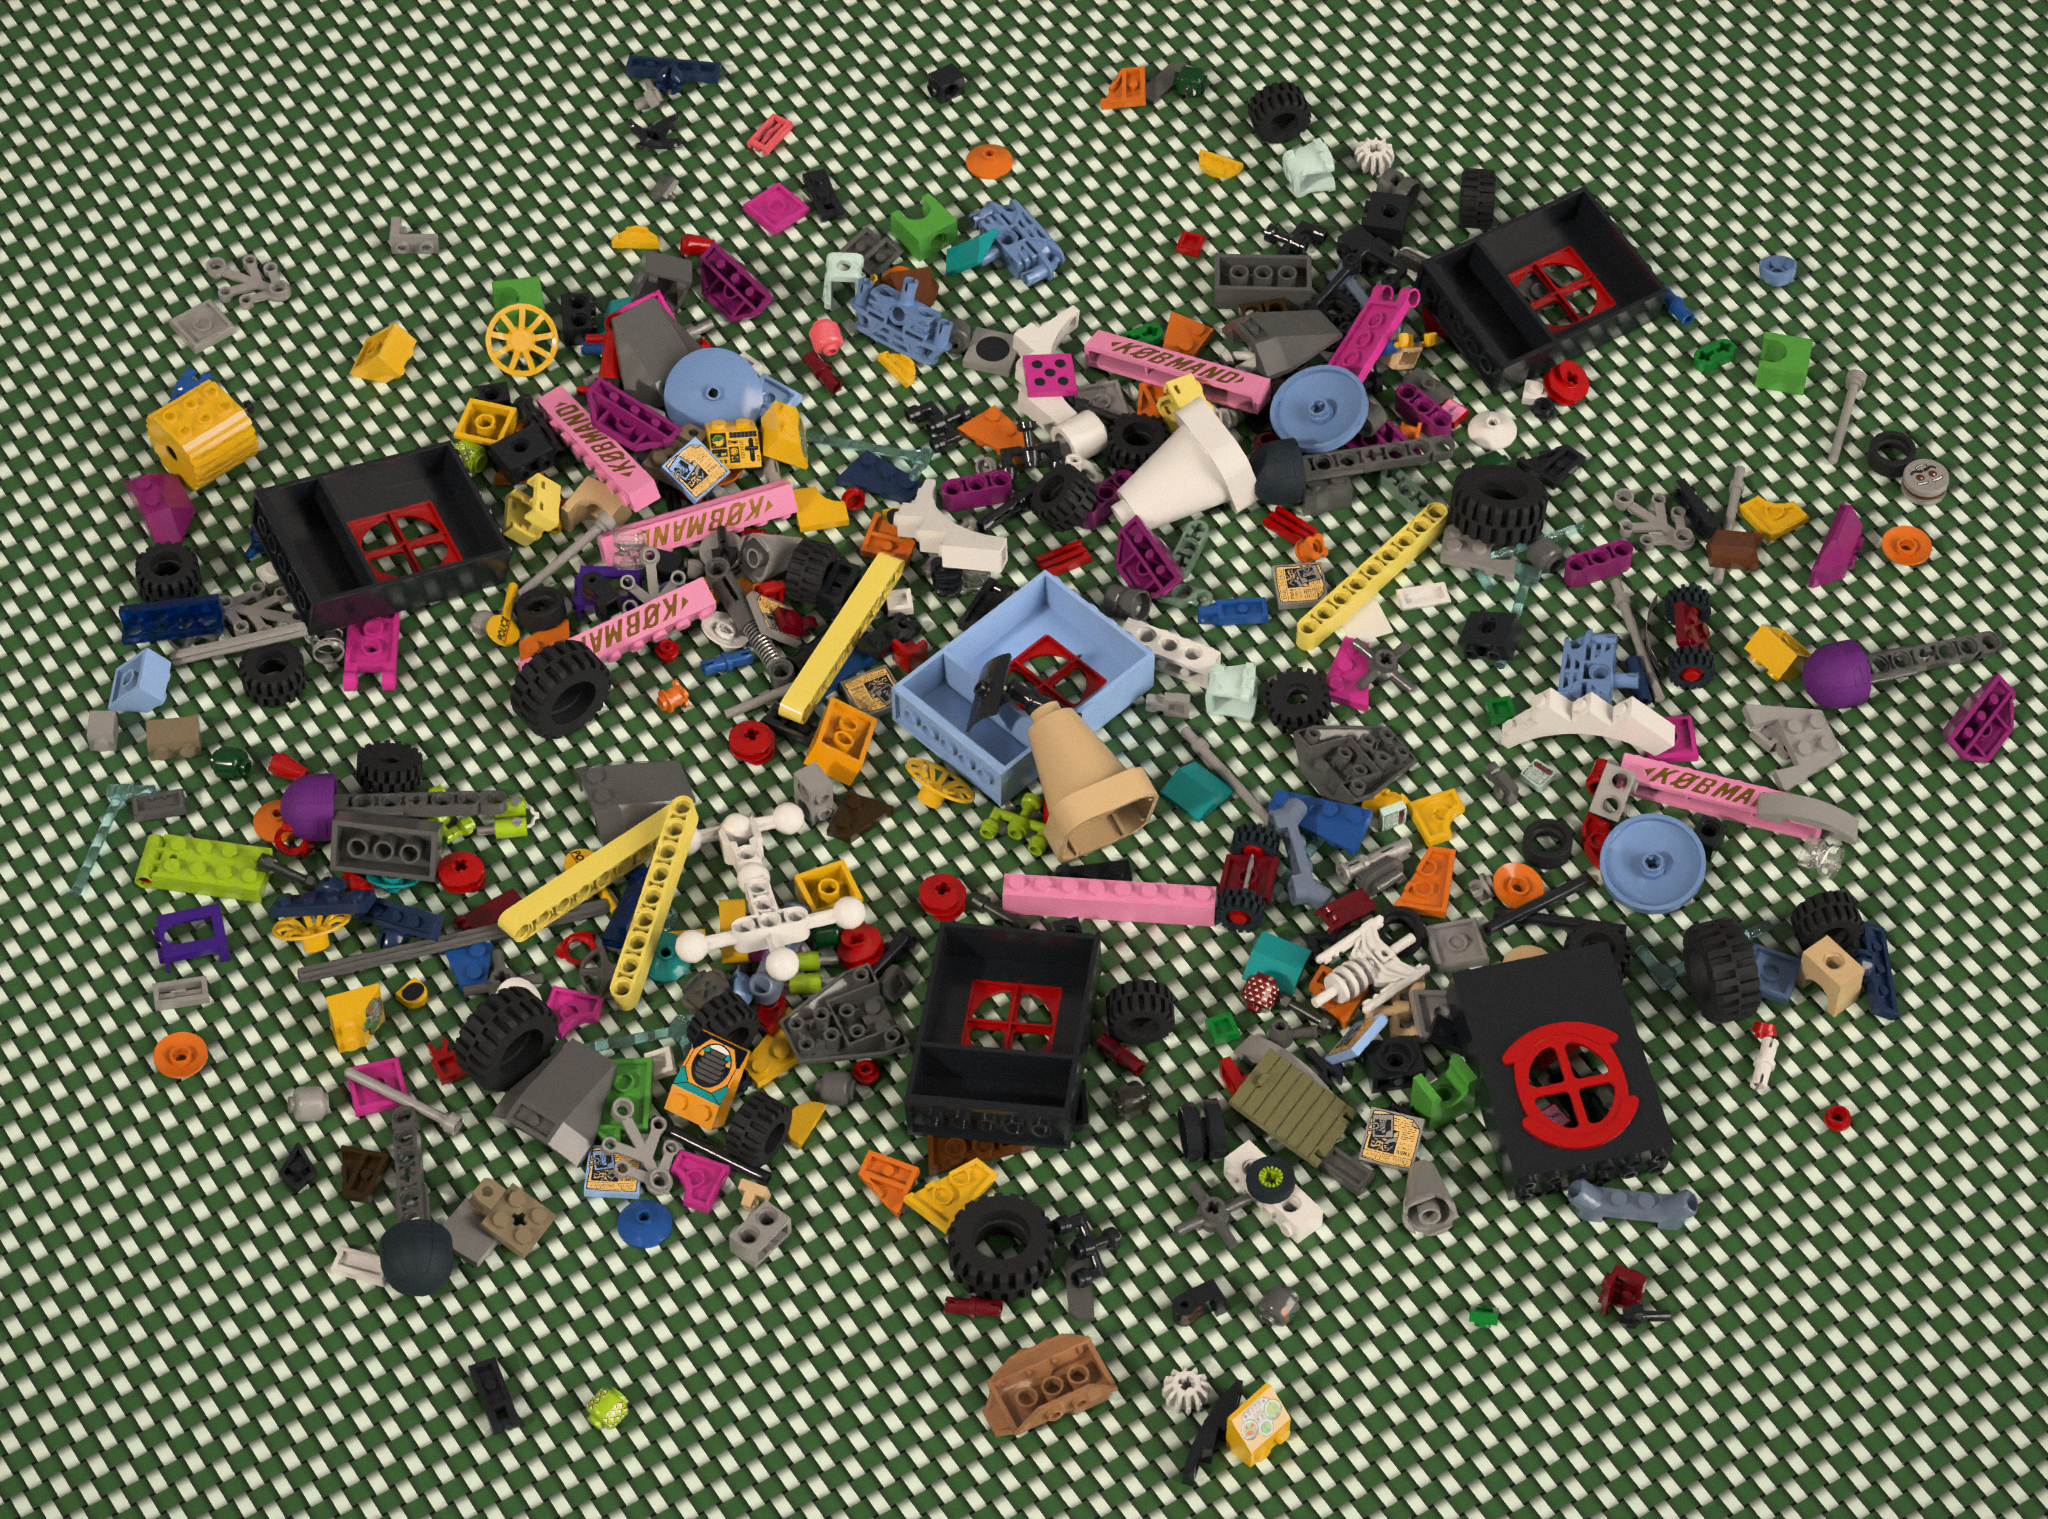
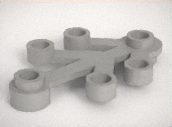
M246 255L242 259L243 267L245 270H248L250 276L226 268L225 260L220 257H213L206 263L207 272L213 279L225 277L241 283L231 287L224 286L218 290L219 300L223 303L232 301L234 295L261 290L262 292L256 294H243L239 297L240 308L250 310L254 307V303L269 299L275 302H283L292 294L290 285L286 281L280 280L278 266L274 262H268L263 266L264 275L270 278L271 283L262 281L258 270L257 258L254 255Z
M1621 488L1615 492L1613 502L1618 510H1629L1645 521L1639 523H1632L1631 521L1622 522L1619 530L1622 537L1630 538L1634 533L1662 532L1665 534V536L1643 534L1639 540V547L1644 551H1650L1654 546L1672 545L1675 549L1681 551L1689 550L1694 546L1695 537L1693 532L1685 526L1686 510L1683 507L1675 506L1671 509L1670 519L1675 522V528L1667 523L1665 495L1656 493L1651 497V507L1655 509V516L1634 502V493L1631 490Z
M648 546L643 548L639 555L641 565L646 567L648 593L635 583V579L631 575H624L620 579L619 585L622 590L629 591L645 604L682 586L685 583L686 576L680 570L674 571L671 574L670 581L659 593L656 565L659 562L660 553L655 547ZM647 552H652L655 558L653 560H648L645 557V554ZM680 575L683 579L682 582H675L673 576ZM623 580H631L632 585L630 587H625L623 585ZM626 600L622 610L623 613L628 612L625 608L627 604H632L635 608L638 607V604L634 600ZM671 632L667 633L668 636L662 640L668 639ZM652 640L651 642L655 644H660L662 640L657 642H654V640Z
M254 582L250 586L249 591L236 597L229 595L221 596L213 604L214 612L218 613L220 618L230 621L236 636L249 634L250 632L248 622L241 620L238 614L246 615L257 632L272 629L262 619L288 624L302 622L296 610L292 613H285L268 609L277 604L287 603L290 600L283 586L276 588L274 595L250 606L244 604L253 599L265 597L266 588L264 583Z
M619 1098L613 1103L611 1115L616 1121L622 1123L634 1147L620 1143L614 1137H606L602 1141L601 1151L608 1156L616 1153L643 1163L646 1171L631 1167L627 1161L620 1160L616 1162L613 1174L618 1179L629 1177L645 1183L647 1190L653 1195H665L671 1190L673 1185L669 1169L673 1158L676 1157L679 1151V1145L674 1140H667L662 1146L661 1152L663 1157L659 1167H657L653 1155L659 1138L667 1127L666 1120L660 1116L654 1117L649 1124L650 1134L645 1144L632 1119L634 1113L633 1103L627 1098ZM623 1109L626 1112V1115L622 1116L618 1114L617 1110ZM656 1122L660 1123L663 1128H662V1129H657V1128H655V1127H654V1123H656ZM605 1143L613 1144L614 1149L606 1148ZM672 1146L675 1152H668L666 1147ZM617 1167H624L626 1172L620 1173ZM654 1180H660L663 1186L655 1185Z

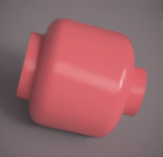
M824 318L814 322L809 331L814 351L818 354H824L825 356L835 355L844 343L838 324L830 321V319Z

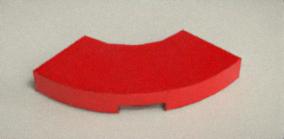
M1588 812L1582 826V847L1589 861L1600 870L1601 849L1609 835L1612 823Z
M783 991L777 1002L772 1005L757 1003L758 1009L756 1014L760 1018L759 1029L771 1036H774L780 1029L779 1020L786 1016L787 1005Z

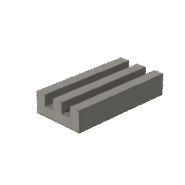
M206 975L152 984L156 1011L210 1003ZM202 987V988H199V989L186 990V989H191V988ZM175 991V992H172V993L159 994V993H165V992Z

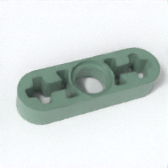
M1399 467L1381 470V486L1414 517L1427 505L1435 502L1431 496ZM1411 490L1414 492V494L1411 496H1405L1401 493V491Z
M1193 520L1188 523L1172 553L1179 566L1181 561H1183V567H1180L1185 573L1183 580L1189 577L1209 538V526L1202 520ZM1197 531H1199L1198 534H1197V536H1196V539H1194V538H1193V534H1194V533H1197ZM1184 547H1192L1195 551L1193 553H1185L1182 549Z

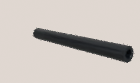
M1581 875L1483 924L1482 930L1486 936H1491L1587 888L1589 880L1585 875Z
M1494 907L1493 919L1513 909ZM1537 912L1517 923L1573 931V928L1577 925L1582 927V923L1588 921L1589 924H1593V921L1596 920ZM1607 922L1610 923L1612 928L1618 927L1620 934L1625 933L1626 935L1627 925Z
M666 1121L667 1127L663 1135L715 1161L730 1165L731 1169L765 1186L770 1182L772 1173L760 1167H754L730 1152ZM658 1122L654 1123V1127H655V1128H657V1129H662V1128H663L660 1123H658Z

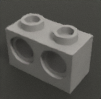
M815 761L794 772L795 804L802 809L804 816L812 825L828 819L834 814L832 780Z
M1607 762L1588 812L1617 823L1620 818L1625 819L1630 807L1626 803L1629 793L1635 794L1639 784V780L1635 779L1637 773ZM1615 774H1623L1626 777L1627 784L1624 788L1617 789L1613 786L1612 778ZM1613 798L1616 800L1618 808L1614 813L1604 811L1603 802L1605 799Z
M765 1200L759 1207L756 1206L750 1211L748 1218L741 1225L738 1224L731 1230L729 1234L730 1251L756 1269L792 1233L791 1218Z

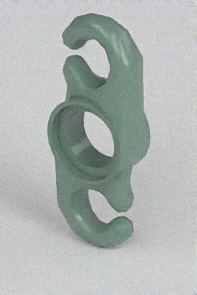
M1182 583L1177 584L1165 596L1153 599L1158 603L1173 605L1177 608H1187L1191 605L1198 606L1199 602L1197 599L1202 597L1207 598V600L1203 601L1201 606H1209L1214 598L1207 589L1192 587ZM1181 593L1189 595L1188 597L1183 599L1176 597L1178 594Z

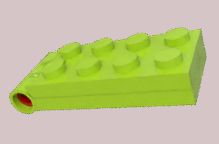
M152 834L147 838L134 881L138 886L145 889L156 888L262 903L271 871L268 873L261 871L256 867V863L261 853L273 856L272 848L164 834V837Z

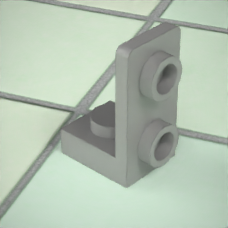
M391 217L389 238L392 254L439 253L438 234H407L406 226H402L401 217Z

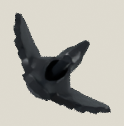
M676 113L662 119L650 129L640 127L630 118V130L634 136L640 139V142L634 144V147L647 152L655 149H673L678 147L682 142L680 138L666 139V136L678 121L679 114Z

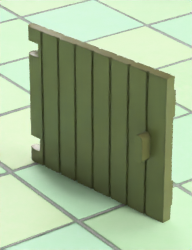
M1271 1048L1227 1103L1258 1127H1261L1269 1135H1272L1273 1138L1283 1143L1284 1146L1295 1152L1303 1160H1306L1314 1168H1317L1321 1163V1159L1315 1153L1325 1158L1349 1126V1121L1343 1116L1345 1115L1350 1120H1353L1357 1115L1356 1110L1346 1105L1338 1097H1335L1333 1093Z

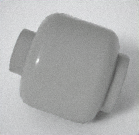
M319 1086L297 1087L294 1090L293 1097H288V1112L293 1113L298 1122L321 1121L324 1114L329 1112L328 1093H324Z

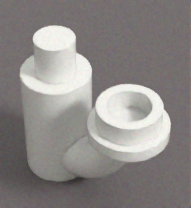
M1226 348L1223 350L1224 352L1220 353L1221 359L1226 366H1233L1235 364L1234 360H1246L1234 368L1249 373L1256 367L1254 352H1229Z
M1077 454L1066 456L1065 464H1071L1081 472L1085 470L1087 472L1086 476L1095 483L1096 487L1104 481V476L1097 472L1088 460L1083 459Z

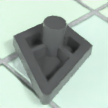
M666 173L661 174L652 191L651 198L654 201L667 199L670 202L673 201L677 196L673 190L679 181Z

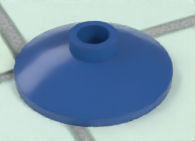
M640 1200L629 1204L621 1211L617 1220V1230L621 1239L628 1245L641 1249L652 1248L663 1243L670 1235L673 1226L672 1217L668 1209L652 1200ZM642 1218H648V1220H646V1221H642V1220H640V1219H642Z

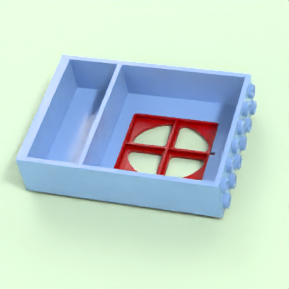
M1047 570L1042 571L891 687L892 720L999 806H1003L1036 780L1039 775L1027 735L1028 729L1034 723L1030 716L1023 711L1025 709L1023 704L1019 702L1014 704L1012 701H1009L999 708L997 715L978 721L969 733L966 732L975 696L973 692L974 687L978 683L982 668L988 661L999 655L1010 653L1012 659L1008 675L1011 672H1017L1040 691V695L1048 696L1053 701H1057L1067 708L1070 707L1076 712L1082 713V719L1094 733L1154 686L1155 653L1152 649L1136 640L1130 632L1123 630L1112 618L1106 617L1094 604L1088 603L1076 590L1070 589L1062 583L1059 577L1052 575ZM1041 656H1057L1068 661L1065 666L1046 680L1040 679L1023 665L1025 661ZM1074 670H1080L1086 678V690L1082 699L1074 704L1058 693L1053 687Z

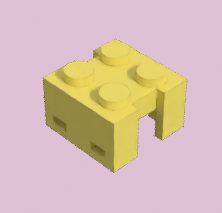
M1192 373L1166 382L1163 391L1165 394H1170L1160 397L1156 404L1171 435L1179 428L1174 412L1198 396H1201L1213 410L1212 404L1203 395L1200 382L1195 380ZM1165 408H1168V410H1169V412H1170L1169 415H1168V413L1166 412Z
M540 473L527 480V484L534 488L533 497L515 488L505 498L503 535L524 547L539 540L543 531L549 532L555 529L560 520L561 486Z

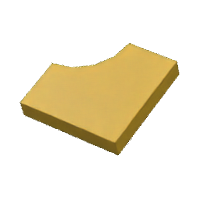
M816 486L793 490L798 510L795 513L800 533L849 525V517L844 501H833L825 498L819 493Z
M1758 495L1739 505L1738 512L1759 533L1764 534V538L1768 543L1809 521V516L1794 501L1772 503Z
M1455 788L1408 802L1406 805L1407 811L1427 847L1451 840L1452 832L1450 825L1457 816L1465 812V806Z

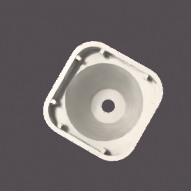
M1198 396L1174 412L1179 428L1117 490L1120 501L1112 505L1111 509L1122 527L1136 514L1152 530L1223 503H1227L1237 514L1259 500L1255 495V483L1257 480L1246 455L1201 396Z

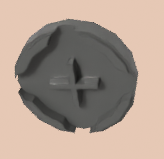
M711 968L712 971H700L685 984L682 990L684 995L683 999L681 998V1003L689 1014L695 1015L697 1010L713 997L725 992H731L732 982L723 970Z

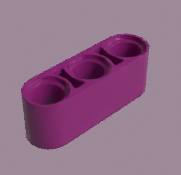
M1403 383L1396 388L1394 408L1399 415L1416 427L1418 422H1421V432L1427 437L1439 435L1451 437L1452 416L1413 384Z
M996 470L949 479L941 486L942 507L948 512H958L1007 502L1012 494V476L1005 470Z
M1119 470L1095 487L1097 489L1096 501L1087 517L1080 522V527L1093 529L1114 514L1111 506L1120 501L1117 490L1133 475L1131 471Z
M1621 539L1569 556L1565 564L1564 582L1570 587L1578 588L1628 571L1631 568L1633 545L1629 541Z

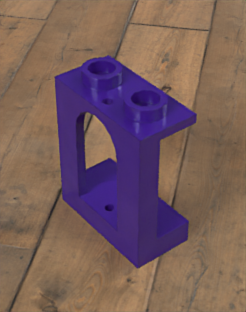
M580 566V574L575 576L574 589L577 591V595L572 596V610L577 611V619L580 621L582 620L583 610L595 611L594 603L587 601L583 596L581 578L584 574L598 572L604 578L621 579L624 575H631L634 577L635 583L642 588L641 567ZM629 591L628 596H621L622 606L626 600L630 599L640 606L641 601ZM632 604L625 606L627 611L635 608Z
M219 903L156 916L158 927H153L155 942H161L162 948H157L160 964L165 963L167 974L171 973L170 962L219 953L220 963L231 961ZM209 918L212 919L215 937L182 944H171L165 940V933L172 926Z

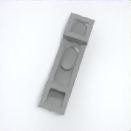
M1760 793L1758 795L1756 814L1758 818L1779 824L1784 819L1831 831L1830 838L1854 845L1857 843L1859 821L1841 808L1818 799L1796 794Z
M1251 1034L1234 1050L1236 1056L1255 1068L1271 1048L1333 1093L1307 1065L1286 1049L1270 1040Z

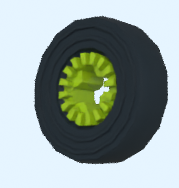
M1274 1156L1261 1157L1254 1161L1248 1168L1246 1175L1248 1192L1254 1199L1266 1204H1277L1288 1199L1293 1193L1296 1183L1294 1169L1282 1158ZM1270 1177L1272 1180H1275V1184L1272 1183L1271 1185L1270 1182H1266V1178Z

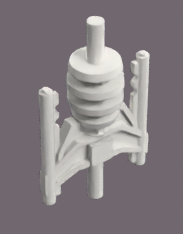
M1377 915L1363 923L1360 928L1316 956L1317 963H1324L1326 965L1332 961V957L1337 958L1340 952L1344 953L1354 946L1349 957L1350 960L1334 968L1332 973H1329L1324 978L1326 990L1311 999L1312 1005L1318 1008L1330 999L1340 1004L1348 1002L1350 999H1354L1360 993H1363L1371 983L1375 987L1386 986L1380 990V994L1375 993L1373 999L1368 998L1362 1003V1012L1368 1014L1409 985H1413L1422 979L1425 974L1430 972L1429 965L1425 964L1422 966L1420 963L1412 967L1401 962L1396 956L1416 942L1415 936L1409 933L1388 947L1379 938L1377 932L1384 925L1383 916Z

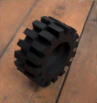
M1339 290L1338 293L1334 291L1318 310L1338 329L1343 322H1352L1358 315V302H1355L1356 298L1354 296L1350 297V293L1346 292L1344 295L1343 290ZM1330 310H1340V311H1342V312H1344V313H1342V314H1332V313H1330V312H1328V311H1330Z

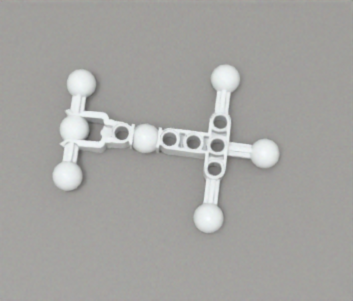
M784 802L773 810L772 815L758 818L753 815L747 817L742 813H732L722 823L716 822L714 827L700 830L696 828L687 856L695 854L701 848V844L719 841L725 863L733 865L736 869L737 884L742 892L745 893L751 915L733 921L731 931L705 936L698 930H687L681 933L675 943V951L681 960L687 963H697L708 954V950L734 945V949L739 953L769 949L770 953L765 962L767 973L777 981H787L798 972L799 959L796 953L786 948L785 945L806 940L810 935L811 928L836 923L843 929L853 930L863 923L866 909L861 900L854 896H845L839 899L834 904L833 909L808 914V911L801 906L778 909L770 885L769 871L762 865L761 858L764 856L761 832L776 829L783 835H792L798 832L804 824V813L798 805L792 802Z

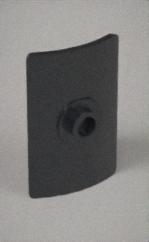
M1010 653L991 659L982 668L978 683L974 687L973 692L975 696L966 732L969 733L978 721L997 715L999 708L1010 701V695L1004 690L1012 659Z

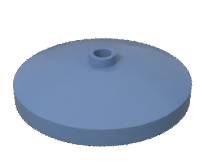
M703 348L689 353L673 367L666 380L664 389L666 413L669 420L681 428L691 423L705 430V423H711L713 420L736 421L739 418H748L756 423L762 408V386L755 369L742 356L727 349ZM717 391V397H710L709 392ZM689 432L691 436H697L696 433Z
M1335 365L1309 367L1292 375L1277 390L1270 407L1271 424L1279 440L1295 438L1301 453L1318 454L1329 452L1349 442L1360 431L1368 415V396L1360 379L1345 368Z
M1648 813L1624 820L1609 833L1600 853V874L1605 888L1618 903L1638 913L1664 914L1681 908L1698 893L1705 877L1706 855L1699 837L1685 823L1668 815Z

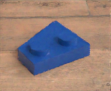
M492 942L476 943L443 951L449 961L452 973L456 977L460 991H463V986L488 981L493 957L492 952L494 950Z

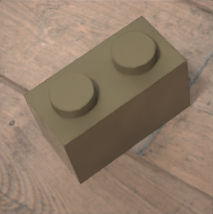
M198 715L146 721L147 748L150 761L202 756V737Z

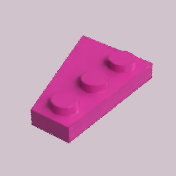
M1345 636L1325 679L1329 688L1331 702L1368 713L1369 685L1363 691H1360L1356 688L1355 683L1369 672V660L1351 646L1355 639Z

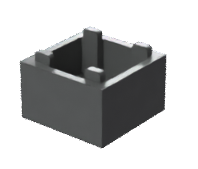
M646 250L631 281V303L660 290L671 311L677 313L692 283V261Z

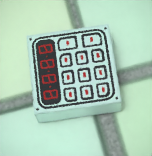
M1535 759L1520 773L1519 779L1540 793L1556 778V772L1538 759Z
M1403 801L1379 809L1378 826L1381 831L1405 823L1407 807Z

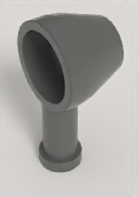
M1277 1019L1268 1028L1266 1039L1285 1049L1292 1044L1293 1039L1318 1038L1317 1025L1291 1028L1286 1020Z

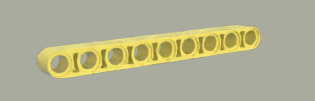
M1433 502L1427 505L1302 617L1297 623V646L1304 651L1317 648L1360 607L1444 533L1445 525H1447V507L1440 502Z
M883 552L878 553L783 697L778 710L780 716L800 724L806 723L856 647L859 639H861L899 581L905 567L904 560Z
M688 796L676 797L670 805L610 984V991L616 1006L623 1011L632 1010L640 1000L698 824L699 816L693 800Z
M671 804L657 811L506 909L498 919V927L516 942H522L653 857Z

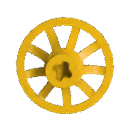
M530 304L509 305L495 314L490 321L485 336L486 349L492 362L503 372L519 377L532 376L544 370L555 357L558 348L557 329L550 316L542 309ZM519 309L518 326L514 327L505 314ZM525 310L533 311L539 315L529 327L525 326ZM499 319L507 326L508 334L493 331ZM545 320L551 332L534 335L533 331ZM491 337L506 340L507 345L494 352ZM552 339L550 353L535 345V341ZM511 350L513 355L510 365L507 367L497 357ZM531 350L546 358L536 368L529 353ZM519 355L524 356L529 370H514Z
M917 757L907 759L905 763L907 771L922 784L917 798L923 804L933 809H939L945 798L962 804H970L975 800V793L972 788L953 772L926 759ZM935 769L942 772L937 781H935ZM915 773L920 774L922 779L918 777ZM948 776L954 779V781L943 785Z
M351 914L329 915L325 921V915H317L315 925H313L310 916H302L306 927L295 920L301 916L285 917L273 926L272 934L279 940H302L304 951L307 953L320 952L330 947L328 934L346 925L351 919ZM335 922H341L340 924L336 925L335 927H332V926H331V925L334 924ZM282 931H287L284 935L280 934Z

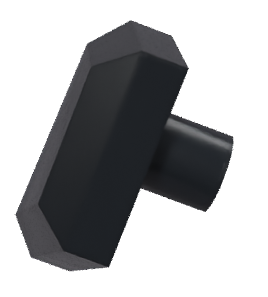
M299 1142L296 1143L278 1173V1177L296 1192L303 1189L318 1175Z

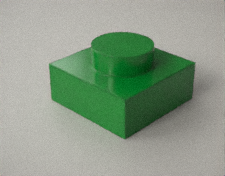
M1510 696L1485 700V709L1491 726L1503 724L1517 716Z
M1231 1012L1205 1019V1026L1214 1046L1240 1039V1031Z
M1471 1304L1469 1322H1474L1475 1326L1481 1328H1490L1491 1325H1497L1499 1308Z

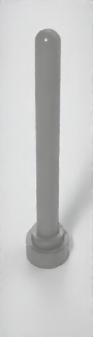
M1853 369L1847 373L1845 383L1848 391L1828 458V462L1832 465L1838 462L1857 392L1864 387L1867 376L1861 370Z
M606 510L601 512L597 516L596 524L518 590V595L521 596L525 592L537 588L602 531L605 533L608 530H613L617 526L614 519Z
M351 1067L346 1068L344 1071V1075L347 1078L402 1105L412 1106L416 1112L440 1123L443 1131L452 1136H455L462 1126L464 1117L454 1111L443 1113Z

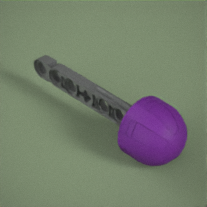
M1984 631L1975 633L1973 636L1965 635L1908 648L1903 646L1865 654L1862 648L1850 639L1828 643L1817 648L1805 662L1802 673L1803 685L1807 694L1822 707L1828 709L1862 705L1868 700L1871 684L1916 675L1917 672L1972 661L1975 657L1977 659L1991 657L2001 647V640L1996 633ZM1982 640H1990L1993 643L1994 648H1986L1983 645ZM1967 644L1970 646L1972 653L1967 654L1963 652L1960 645ZM1943 648L1947 650L1950 657L1943 658L1939 654L1938 649ZM1894 658H1901L1905 662V667H1898L1894 662ZM1872 663H1879L1883 667V672L1875 671Z
M336 773L309 774L296 779L283 793L280 804L283 822H287L294 829L291 833L301 839L318 842L331 841L332 820L339 810L405 818L474 816L480 813L481 815H499L507 811L508 808L507 795L499 790L481 791V793L476 791L338 794ZM497 801V802H501V803L492 804L491 802ZM474 802V804H469V805H468V804H464V803ZM439 803H448L447 805H437ZM394 804L395 806L387 807L385 805ZM361 805H369L368 807H358Z

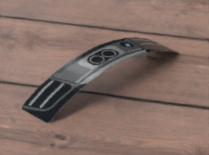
M1657 592L1648 610L1644 642L1654 671L1658 678L1661 679L1662 665L1656 659L1647 635V621L1657 604L1659 593Z

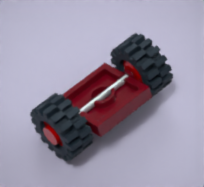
M1681 584V588L1673 587V591L1669 590L1664 597L1665 616L1667 621H1670V624L1675 625L1676 644L1679 646L1676 652L1672 651L1670 653L1671 656L1668 657V674L1670 682H1674V686L1678 687L1681 685V689H1686L1688 686L1690 690H1694V686L1700 689L1703 688V684L1709 685L1715 676L1714 655H1712L1708 645L1710 631L1706 624V619H1710L1711 601L1708 590H1702V586L1698 585L1694 588V584H1689V587Z
M1249 822L1248 826L1245 823L1241 824V827L1238 826L1234 831L1230 847V853L1232 854H1226L1217 893L1218 904L1215 917H1217L1218 923L1222 922L1221 926L1224 928L1229 926L1230 931L1238 929L1239 933H1243V930L1251 933V930H1258V927H1261L1263 922L1265 904H1271L1279 868L1277 854L1280 837L1275 830L1270 831L1271 827L1266 826L1263 828L1261 823L1254 826L1253 822Z

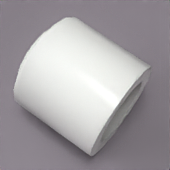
M1084 410L1051 429L1052 441H1060L1061 454L1064 460H1066V456L1069 454H1077L1087 460L1105 450L1108 446L1105 426L1096 414L1090 410Z

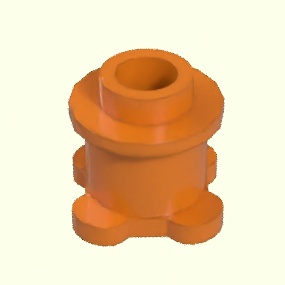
M1403 421L1401 426L1396 425L1409 440L1420 438L1421 422H1418L1417 427L1406 425Z
M1316 533L1314 537L1309 536L1306 539L1297 541L1295 545L1296 557L1302 563L1319 560L1320 556L1326 557L1328 549L1324 545L1323 536L1320 533Z
M677 679L672 681L673 686L665 691L662 689L658 691L656 700L662 711L672 713L674 708L680 705L684 708L690 706L688 702L689 694Z

